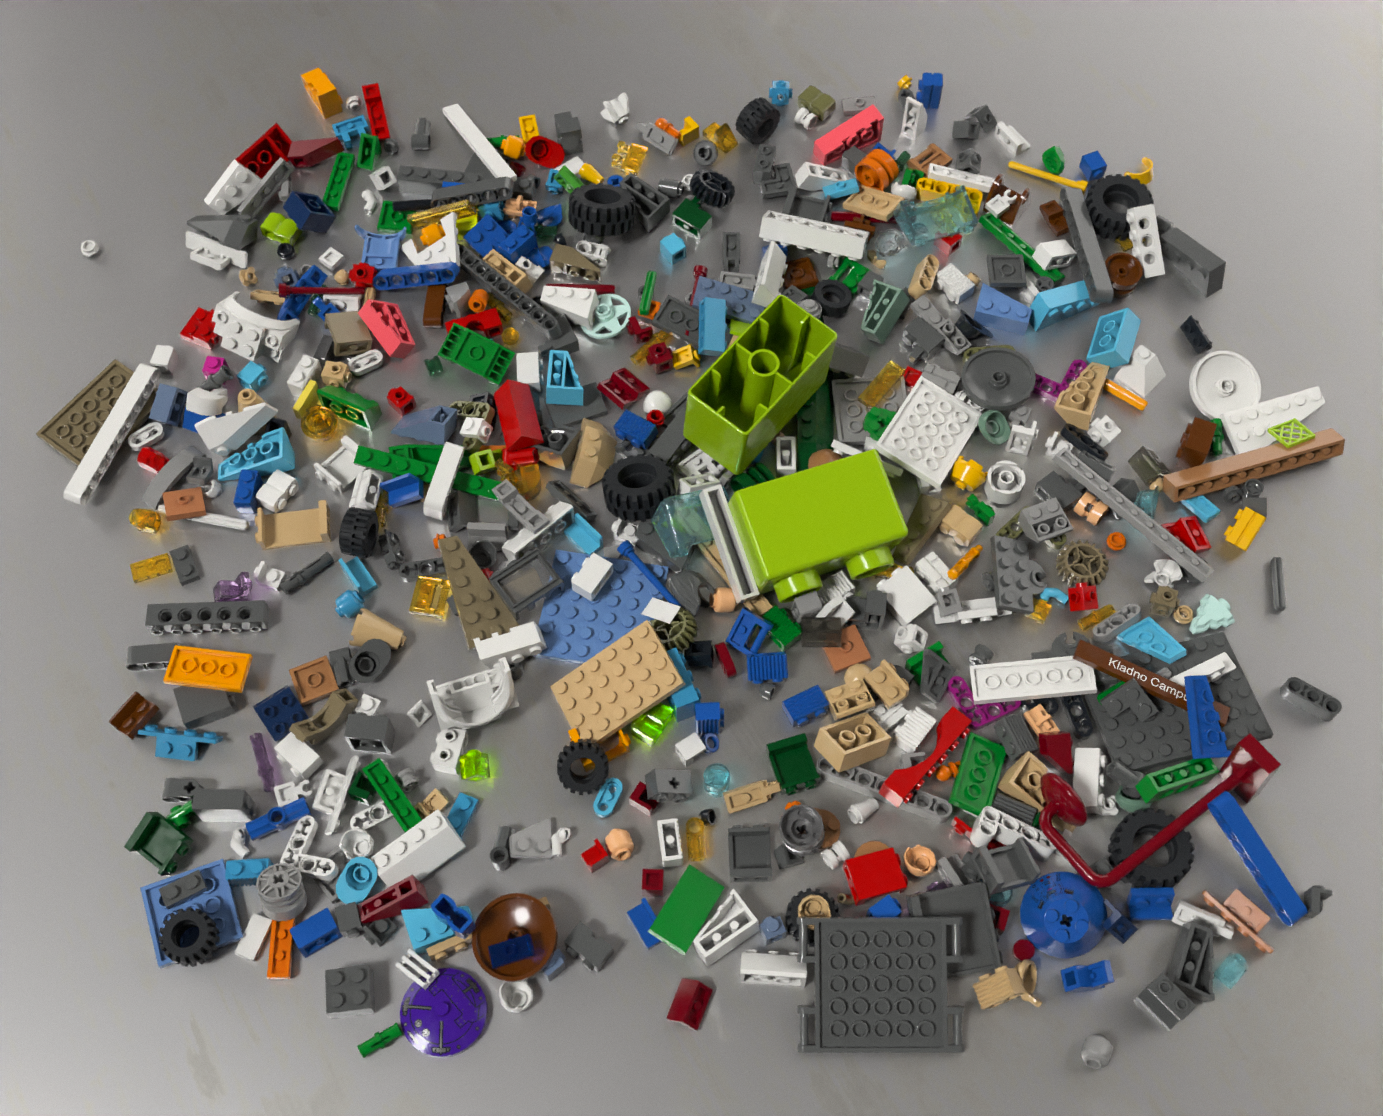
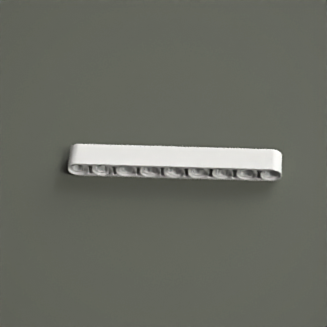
M143 363L138 365L64 490L65 500L80 505L87 504L158 383L161 375L159 368Z

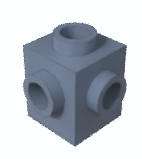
M283 266L277 269V273L274 274L276 278L273 279L277 289H279V283H286V285L294 287L298 280H300V277L296 270L293 271L291 267ZM287 275L289 277V280L287 282H284L283 276Z

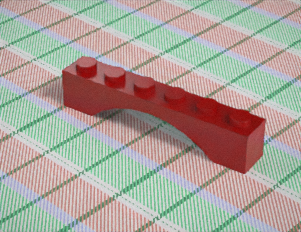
M952 706L941 718L936 728L937 741L934 752L926 760L915 766L894 770L882 784L879 794L897 808L903 802L907 804L914 796L912 792L915 789L919 791L926 782L924 781L926 776L930 778L937 770L935 766L938 763L940 765L944 763L949 756L947 754L949 750L953 752L960 743L958 740L967 737L971 731L969 726L972 720Z

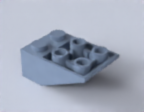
M439 405L406 414L392 429L391 434L414 438L418 441L433 442L436 445H444L457 429V409Z

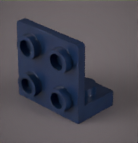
M288 685L253 706L276 742L291 732L289 729L293 723L309 719Z

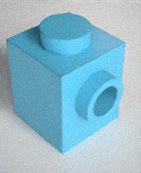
M675 233L665 236L660 241V252L671 265L686 258L685 243Z
M252 361L237 375L242 387L252 389L255 392L263 387L269 379L266 374V368Z

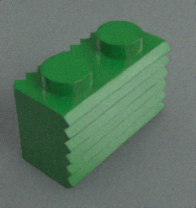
M775 605L762 618L774 624L772 630L768 631L767 636L783 652H786L795 643L800 641L802 629L797 622H792L788 618L789 616L783 608L780 609Z

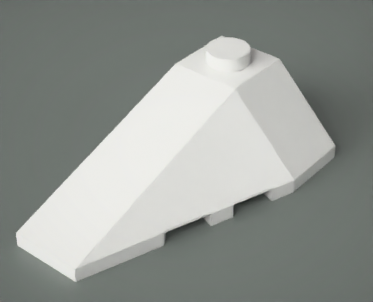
M264 402L245 407L242 412H226V416L223 417L210 416L196 423L195 428L208 449L223 457L237 450L278 413V409Z

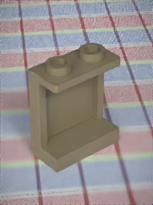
M359 311L325 314L324 326L325 329H329L334 341L335 356L363 354L371 350L372 337L367 325L359 316Z

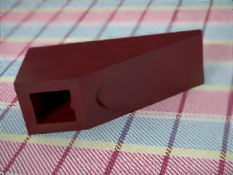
M338 137L292 141L288 159L295 168L311 167L344 151L345 148Z

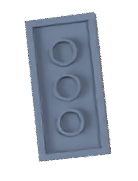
M702 276L698 278L692 307L698 310L699 302L705 297L724 299L728 308L725 318L751 324L765 308L764 306L752 303L754 291Z

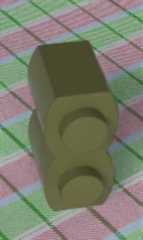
M810 85L797 97V106L799 109L802 107L806 108L809 113L817 115L818 120L824 121L835 110L836 101L831 96L822 93L818 88Z

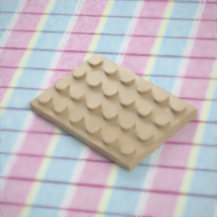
M646 620L550 687L571 728H576L580 739H583V742L589 739L593 744L595 742L600 744L686 684L653 626Z

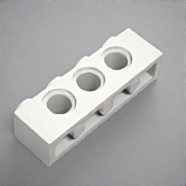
M1154 204L1127 209L1126 219L1130 225L1129 237L1133 243L1132 255L1142 266V276L1140 279L1164 275L1165 269ZM1140 220L1144 223L1143 229L1139 226ZM1143 238H1145L1147 241L1146 246L1142 244ZM1146 255L1150 259L1149 264L1145 262Z

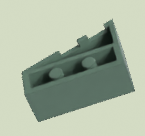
M874 279L873 292L869 296L870 303L868 309L865 310L860 329L869 340L883 345L910 299L903 289Z

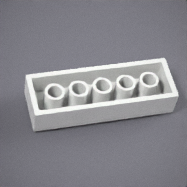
M768 210L762 217L759 237L763 238L766 242H771V240L779 241L784 246H790V244L797 245L799 249L807 250V248H811L817 253L829 252L835 257L843 255L847 256L850 260L858 261V259L863 258L866 252L870 232Z

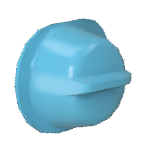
M361 856L351 859L338 878L336 893L343 903L356 902L358 904L362 902L375 884L378 876L377 868L369 858Z

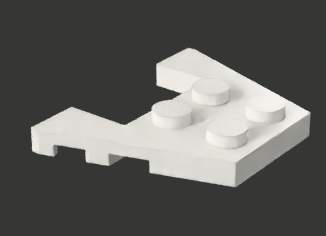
M451 212L440 220L446 236L420 252L414 239H410L400 246L401 250L414 265L455 262L460 267L459 245L457 244L458 228H456L455 221L457 220V214Z

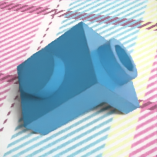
M550 169L545 187L551 194H563V186L553 178L559 170Z

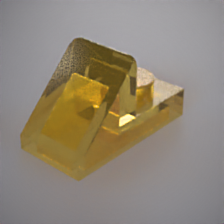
M713 122L703 130V136L726 154L738 145L727 123L719 126L716 122Z

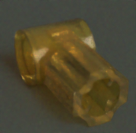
M697 817L690 818L685 828L688 861L698 862L706 860L704 823ZM697 825L700 827V831L692 833L689 827Z

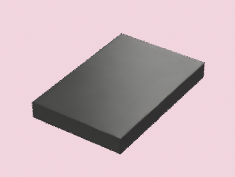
M668 295L652 320L651 325L698 348L699 310ZM686 330L689 331V336L685 335Z
M596 382L582 386L583 406L546 404L555 428H558V425L570 427L582 423L583 418L592 420L608 414L600 391L597 389Z

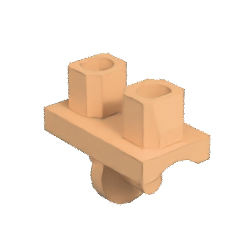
M518 195L517 199L510 198L506 200L503 214L514 219L518 216L523 217L522 210L525 207L537 209V201L523 200L522 195Z
M1041 704L1023 714L1038 737L1039 733L1060 731L1053 722L1052 716L1045 711Z

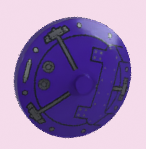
M454 968L436 969L440 974L426 990L416 982H413L406 991L401 1003L400 1022L406 1038L418 1051L428 1056L446 1058L466 1051L479 1039L487 1022L488 1005L481 986L472 976ZM430 971L427 972V974L430 975V976L433 974V973L430 972ZM422 975L419 977L424 983L427 981Z

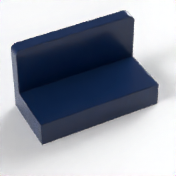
M1105 899L1103 902L1113 913L1102 923V926L1124 944L1138 928L1117 907Z

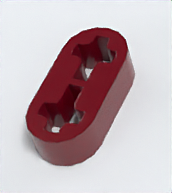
M725 643L715 644L714 649L726 678L736 676V668Z

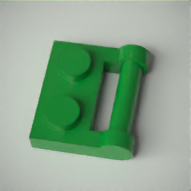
M846 256L843 259V264L829 279L838 281L848 267L852 269L842 283L848 287L852 298L857 295L858 283L870 269L848 259Z

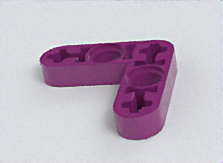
M1074 360L1061 384L1035 373L1036 381L1033 393L1056 402L1059 394L1069 387L1067 380L1072 379L1075 381L1087 367V364L1083 360ZM1080 367L1081 369L1078 371V374H1075L1076 368ZM1043 386H1050L1052 391H1045Z
M954 676L948 682L947 691L959 711L971 720H973L974 716L980 718L979 723L977 721L971 722L969 727L973 730L982 729L1003 717L1015 713L1021 705V700L1014 701V707L1008 705L1005 709H1003V706L1007 702L987 703L980 707L979 704L974 705L973 693L963 678ZM954 683L956 685L960 684L959 690L957 688H952ZM969 699L972 706L964 707L961 704V700ZM990 707L997 708L999 715L992 716L988 709Z

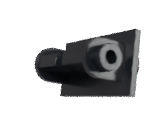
M1190 315L1180 328L1197 355H1199L1203 349L1208 351L1212 348V341L1208 339L1206 334H1203L1204 331L1199 325V321Z

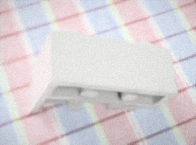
M234 159L204 201L213 210L224 215L243 202L262 179Z
M558 286L543 287L540 301L542 307L555 317L564 313L567 320L572 321L573 324L582 325L587 330L592 331L595 309L599 305L595 289Z
M534 621L510 628L509 633L498 635V632L492 633V638L481 641L480 638L473 639L480 660L490 669L499 667V659L506 657L508 665L520 663L524 658L530 655H538L547 648L540 627Z
M734 888L723 905L719 906L713 918L706 923L693 940L696 952L707 967L760 931L758 920Z

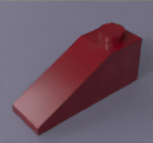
M410 875L357 906L361 922L368 923L402 915L401 910L418 909L429 903L424 885L414 875Z

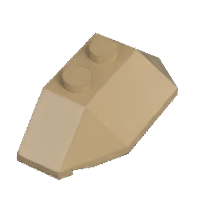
M583 418L570 483L589 488L602 480L607 468L609 469L610 465L613 464L616 451L614 447L617 445V441L601 423Z

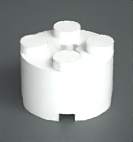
M999 461L994 466H991L984 483V490L988 500L998 504L1015 503L1024 487L1025 473L1012 461Z

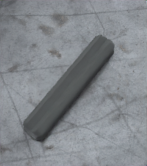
M1273 557L1271 560L1274 609L1276 611H1284L1286 609L1283 559L1281 557Z

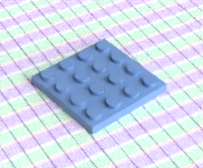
M223 859L140 888L160 969L176 964L161 950L160 945L162 944L159 942V937L162 934L159 931L160 928L165 927L163 924L165 919L169 921L171 918L169 915L172 913L178 914V910L181 908L185 911L187 907H192L194 910L196 908L200 909L217 924L216 927L220 932L217 935L220 937V941L216 942L215 945L218 948L240 941L243 938L232 887L225 879L226 864ZM199 869L208 890L168 910L165 907L159 889ZM199 927L189 928L182 934L180 938L181 948L189 947L197 941Z

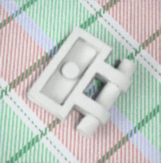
M698 449L676 465V469L684 478L701 475L700 472L706 468L709 470L707 473L718 477L725 467L721 464L715 466L713 463L716 461L701 449Z

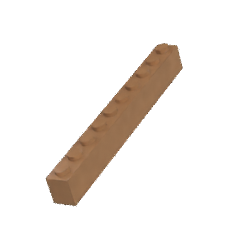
M1333 428L1316 432L1314 433L1315 438L1290 448H1286L1282 443H1277L1167 474L1163 478V492L1175 503L1245 483L1249 479H1259L1343 455L1345 439Z

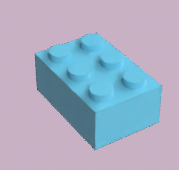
M1129 308L1100 316L1086 360L1090 363L1095 362L1108 365L1110 368L1128 364L1141 320Z

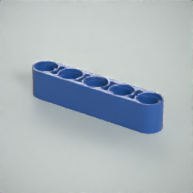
M442 262L382 269L374 277L373 285L378 290H390L451 283L459 274L460 268L455 262ZM447 270H450L453 275L449 274Z

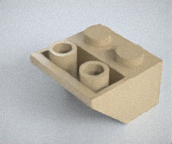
M862 678L824 691L829 703V710L835 721L876 706Z

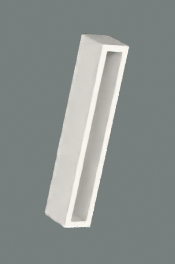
M719 484L703 489L699 497L736 603L739 604L755 599L760 593L722 486Z

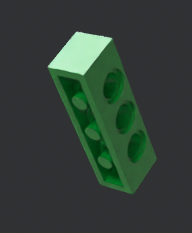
M1211 758L1192 759L1149 773L1135 787L1144 802L1148 804L1207 784L1220 771Z

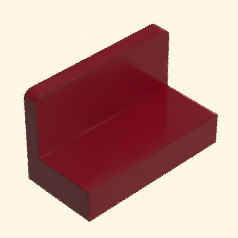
M683 978L668 1012L667 1019L679 1022L691 1030L698 1031L713 989L700 981Z

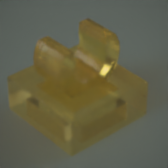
M1033 598L1034 612L1030 615L1026 614L1025 617L1044 624L1052 605L1047 604L1042 599Z

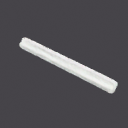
M164 504L159 505L158 514L166 516ZM207 512L205 516L186 519L240 530H248L249 528L248 520Z

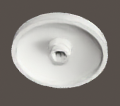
M1221 350L1209 353L1195 364L1190 374L1189 390L1196 407L1206 417L1213 420L1214 418L1221 419L1220 415L1259 403L1261 383L1257 371L1246 358L1232 351Z

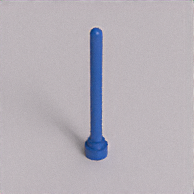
M630 541L622 542L617 551L623 557H629L669 603L682 607L670 591L634 553V546Z

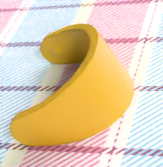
M1143 157L1142 163L1149 169L1142 173L1125 172L1124 176L1129 175L1132 179L1140 180L1141 184H1148L1153 179V162L1149 158Z

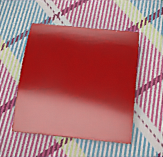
M1196 516L1183 517L1177 522L1161 524L1164 529L1196 555L1212 548Z

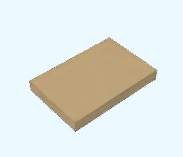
M861 185L859 187L860 192L852 194L843 203V209L887 222L905 203V198Z

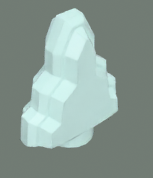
M1206 594L1199 601L1201 605L1196 610L1197 616L1192 620L1189 630L1193 634L1204 633L1209 628L1217 630L1222 626L1227 628L1232 625L1235 620L1230 613L1231 607L1229 603L1223 598L1217 600L1214 596Z

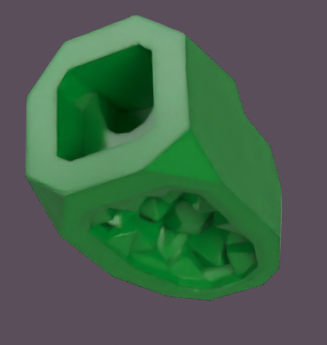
M1053 146L1042 154V161L1045 167L1052 174L1060 175L1065 167L1064 154L1061 148Z

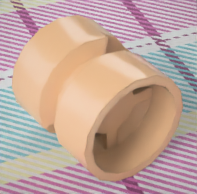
M1087 491L1078 501L1073 512L1081 517L1086 516L1088 522L1097 526L1110 507L1102 501H1096V496ZM1092 504V509L1088 511V507Z

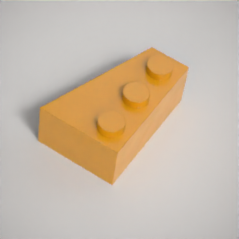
M318 67L301 75L304 87L324 119L343 112L341 106L343 101L326 73H323Z

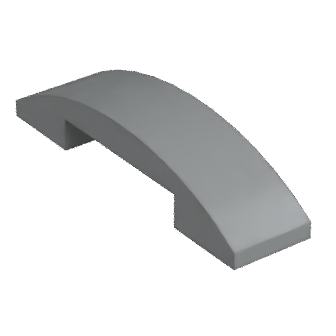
M189 446L179 452L157 473L141 500L157 510L158 506L164 503L162 493L168 492L190 467H194L193 457H206V455L193 446Z
M507 479L492 489L494 495L505 508L532 533H537L550 523L539 510H536L519 494L517 488Z

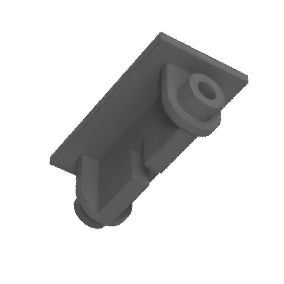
M384 529L385 534L379 536L378 542L382 553L389 551V553L384 555L387 567L390 570H395L397 565L405 563V554L400 549L398 536Z

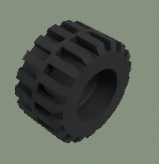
M756 98L749 102L740 112L735 125L736 130L752 145L760 144L774 133L780 122V112L765 98Z
M350 507L347 510L339 532L341 553L367 558L371 554L377 541L379 529L378 516L375 511Z
M578 739L577 743L573 740L569 746L565 745L563 747V752L559 753V759L557 760V773L560 783L563 782V787L566 790L569 788L573 794L578 791L579 795H583V792H587L589 795L592 794V790L598 791L600 785L603 786L606 783L605 779L609 775L608 758L605 750L600 748L598 743L595 742L593 744L589 739L586 742H583V739ZM579 758H588L595 763V768L590 774L579 776L571 770L572 763Z
M808 888L806 892L803 893L801 890L797 896L794 895L791 898V902L787 906L785 924L788 927L789 935H793V940H799V925L797 924V917H799L798 906L801 900L808 895H819L826 899L829 904L831 917H840L838 904H834L835 899L833 897H828L829 893L824 891L822 894L820 889L816 888L815 891H811V888ZM808 929L809 947H814V930Z
M187 907L186 911L181 908L178 910V914L172 913L169 915L171 917L169 921L165 919L163 922L165 927L160 928L159 931L162 934L159 937V942L162 944L160 945L161 950L172 961L184 967H188V964L191 967H195L197 962L203 964L206 962V957L210 959L213 956L211 952L212 950L216 951L218 948L215 943L220 941V937L217 935L220 932L216 927L217 924L205 912L197 908L194 910L192 907ZM199 927L197 941L189 947L181 948L180 938L182 934L189 928Z

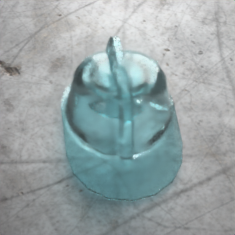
M1156 486L1155 490L1139 491L1135 500V505L1154 521L1159 497V486Z

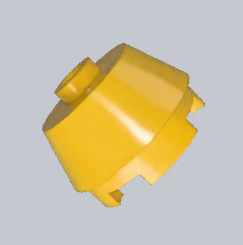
M959 456L952 466L950 478L958 488L974 491L986 482L985 478L988 472H982L984 467L974 460L965 461L963 456Z

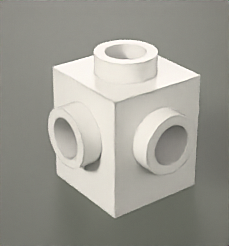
M1107 415L1102 419L1097 417L1090 424L1092 428L1087 431L1091 439L1102 448L1121 432L1115 425V422Z
M917 624L899 626L894 645L906 654L923 651L928 633Z

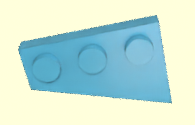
M1150 616L1117 635V640L1168 664L1187 655L1186 649Z

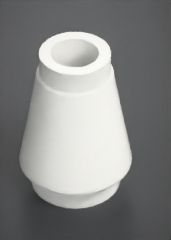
M874 798L851 805L847 813L854 824H861L879 809V804Z

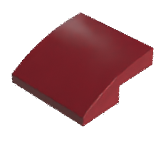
M625 367L614 371L611 378L600 382L597 386L600 392L622 410L637 402L650 390L647 385Z

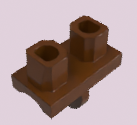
M861 214L860 218L854 217L853 222L845 220L844 227L870 232L867 244L870 243L872 237H875L876 227L870 226L871 221L865 219V214Z

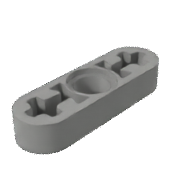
M1128 604L1093 628L1094 640L1098 643L1109 642L1138 622L1142 617L1140 606ZM1116 621L1122 622L1120 625H1113L1112 623Z

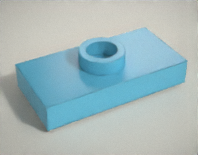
M856 178L822 187L825 198L827 195H830V200L860 192Z
M1203 495L1180 501L1205 523L1218 516L1221 511Z

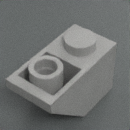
M466 281L447 287V295H444L451 313L455 312L457 318L462 317L470 309L468 302L471 292Z

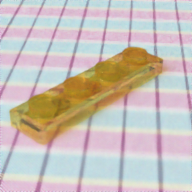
M466 199L408 214L407 221L415 230H418L433 223L441 224L440 220L451 212L457 214V219L476 215L477 209Z

